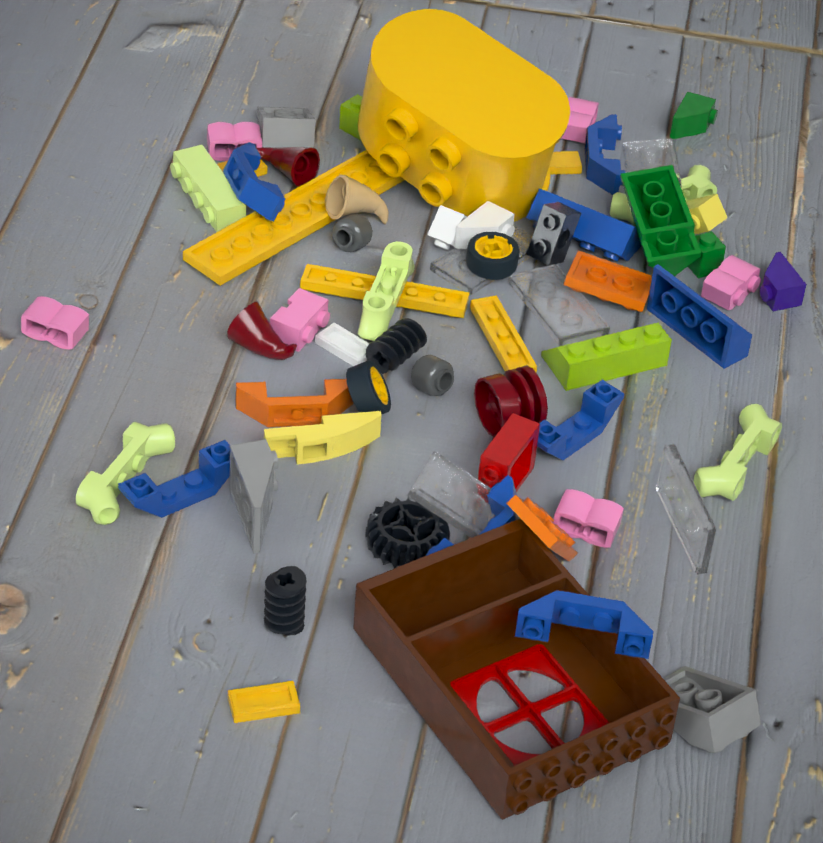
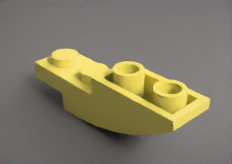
M381 411L324 415L322 416L321 424L264 429V439L267 440L270 450L276 451L277 458L295 457L297 465L329 460L356 451L379 438L382 414Z

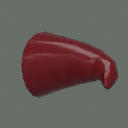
M256 148L261 159L271 163L298 187L314 179L318 173L320 156L315 148Z
M257 301L245 307L233 319L227 331L229 340L269 359L285 360L292 357L297 348V344L288 345L283 343L273 330Z

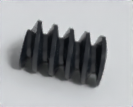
M402 318L367 346L365 353L367 361H373L382 374L387 373L388 370H396L413 353L418 352L421 347L425 346L427 335L422 326L416 321Z
M296 566L283 567L271 573L265 580L264 625L269 631L276 634L296 635L302 632L305 626L307 580L305 573Z

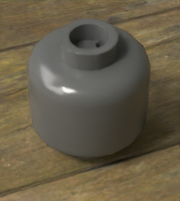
M355 213L337 221L333 227L332 236L338 248L345 252H354L365 247L371 241L373 230L367 218Z
M425 355L414 364L411 380L418 390L432 396H440L452 387L454 371L452 365L446 360L433 355Z

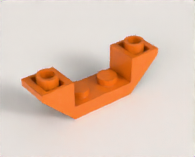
M324 379V395L267 397L266 382L236 383V409L266 427L321 424L322 416L341 414L353 405L347 379Z

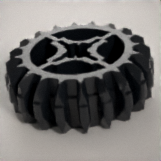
M408 496L406 501H400L398 498H395L393 503L385 501L382 507H376L368 519L365 537H367L368 550L372 551L374 558H381L383 565L392 563L393 567L397 568L425 557L430 548L437 546L444 538L450 540V531L447 518L443 517L441 509H434L432 503L424 505L421 499L417 502L411 501Z

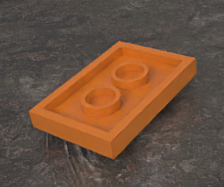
M578 250L566 275L564 285L576 292L594 295L602 301L620 304L628 310L643 312L649 297L652 275Z
M515 495L507 502V505L549 549L569 562L578 554L572 547L576 542L558 525H555L553 523L555 520L529 497L523 500Z

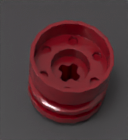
M528 365L505 371L503 375L497 373L479 378L475 383V406L480 421L489 435L495 437L512 413L537 423L547 419L548 405L544 386L538 374Z

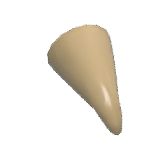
M339 175L332 181L325 198L326 211L332 219H339L350 214L363 212L374 213L379 216L383 224L387 223L389 214L387 205L375 191L346 175Z

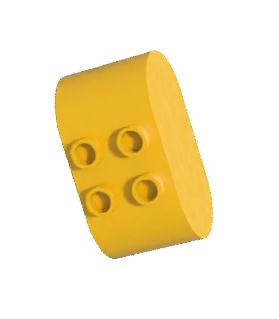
M422 9L411 11L392 19L376 35L371 48L360 106L358 132L365 149L377 160L380 168L391 177L400 176L416 187L422 198L430 205L435 207L442 205L468 217L487 201H490L514 213L515 222L528 215L539 188L548 191L550 184L549 164L555 145L566 131L570 118V105L565 91L556 80L466 19L444 10Z

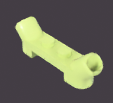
M694 165L689 169L687 177L678 180L686 201L717 194V187L710 181L711 172L707 167ZM616 192L612 197L610 216L615 219L629 221L635 226L626 194Z
M396 241L385 247L381 266L371 290L366 291L363 298L362 315L358 329L360 338L375 341L377 337L388 330L390 320L407 279L414 272L413 249L409 244Z
M751 404L741 411L739 423L744 434L737 436L733 449L725 452L720 465L701 467L696 470L693 483L698 495L701 497L721 495L734 501L743 490L747 467L745 466L756 451L765 455L770 453L779 438L782 423L769 418L762 405Z
M133 422L123 433L122 452L102 475L90 471L81 482L76 494V504L90 510L94 522L97 524L106 525L115 522L120 514V508L116 499L121 493L118 489V484L133 478L137 472L140 473L150 457L171 453L174 450L175 436L172 427L167 423L148 427L141 423Z

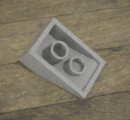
M257 106L262 147L314 148L316 119L308 108Z
M266 439L230 445L229 490L253 553L260 552L273 506V491L278 490L277 479L274 473V469H278V458L276 451L270 450Z
M686 666L663 678L680 697L673 730L692 746L715 754L724 750L726 746L737 739L747 736L749 732L761 725L756 689Z

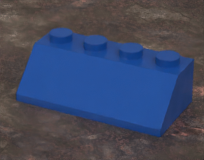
M540 188L526 217L534 223L532 227L536 228L543 205L560 202L581 212L572 238L581 242L579 245L581 248L593 253L595 249L604 252V257L612 261L618 262L620 258L628 262L642 246L635 226Z
M658 264L654 266L647 304L649 312L723 369L748 356L752 339L751 333Z

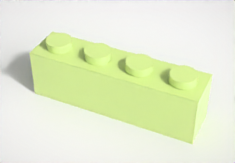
M203 145L173 152V163L170 165L172 176L178 179L183 191L189 194L194 206L200 209L205 221L210 223L216 232L246 216V204L237 199L224 173Z

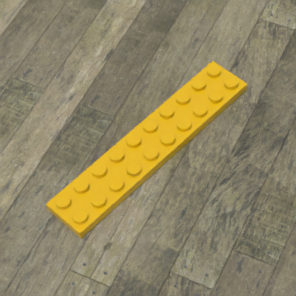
M365 150L283 195L285 197L284 207L277 214L274 221H270L254 211L184 250L183 260L221 286L335 221L336 219H332L326 211L325 198L330 184L337 176L346 175L368 186L378 195L403 182L404 179L400 176L391 177L380 168L377 160Z

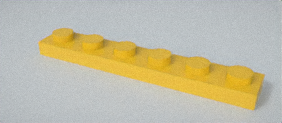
M307 264L300 280V288L316 293L320 292L363 300L366 291L371 290L376 276ZM407 281L396 307L464 318L470 293Z

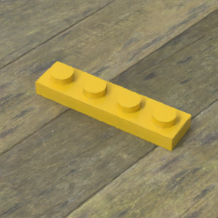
M497 295L472 299L470 301V310L504 371L528 365L537 372V365Z

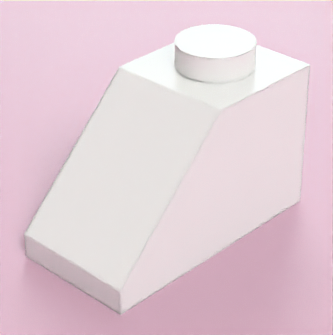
M487 201L456 225L454 247L457 249H467L470 239L476 234L483 232H499L512 237L515 230L513 226L514 213Z
M440 205L427 235L435 240L434 245L442 249L449 250L450 246L455 248L456 225L467 218V216Z

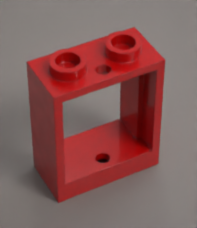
M512 413L480 456L476 492L477 501L489 505L487 495L496 483H500L507 475L513 478L516 492L534 469L540 423Z

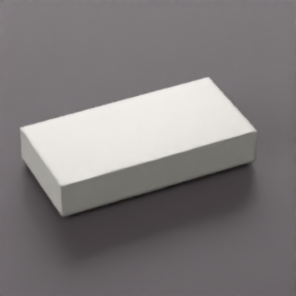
M332 323L315 335V344L350 365L355 366L367 361L365 353L370 343L338 324Z

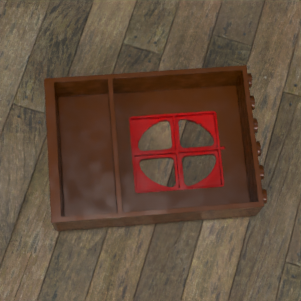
M521 518L357 583L353 629L502 820L514 814H522L529 807L542 801H550L558 794L570 788H578L596 776L606 775L624 763L634 762L650 751L666 747L672 739L680 697L645 658L615 654L618 634L551 623L548 642L515 637L519 608L556 590L590 596ZM516 670L540 673L559 682L565 689L539 701L531 702L508 676V673ZM496 681L519 709L491 722H484L478 714L477 696L485 683ZM568 701H575L579 704L582 711L583 729L578 738L565 743L541 714ZM528 721L536 728L552 749L542 754L526 753L505 745L494 735L518 723Z

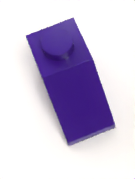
M781 252L775 253L764 274L763 283L760 287L761 299L766 302L773 312L802 306L807 285Z

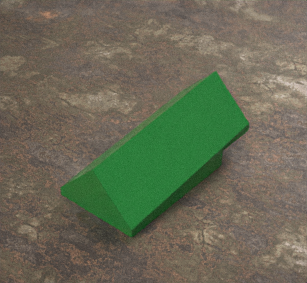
M673 165L621 173L620 178L648 266L654 268L658 264L676 276L701 257V250L694 234L695 224Z

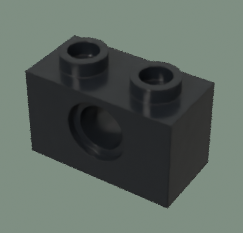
M560 202L544 204L526 255L546 265L563 263L581 212Z

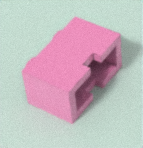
M299 288L288 299L289 306L287 308L281 306L270 318V324L283 343L288 345L297 344L296 351L299 352L307 343L312 342L315 334L321 328L326 327L330 319V313L328 312L329 300Z

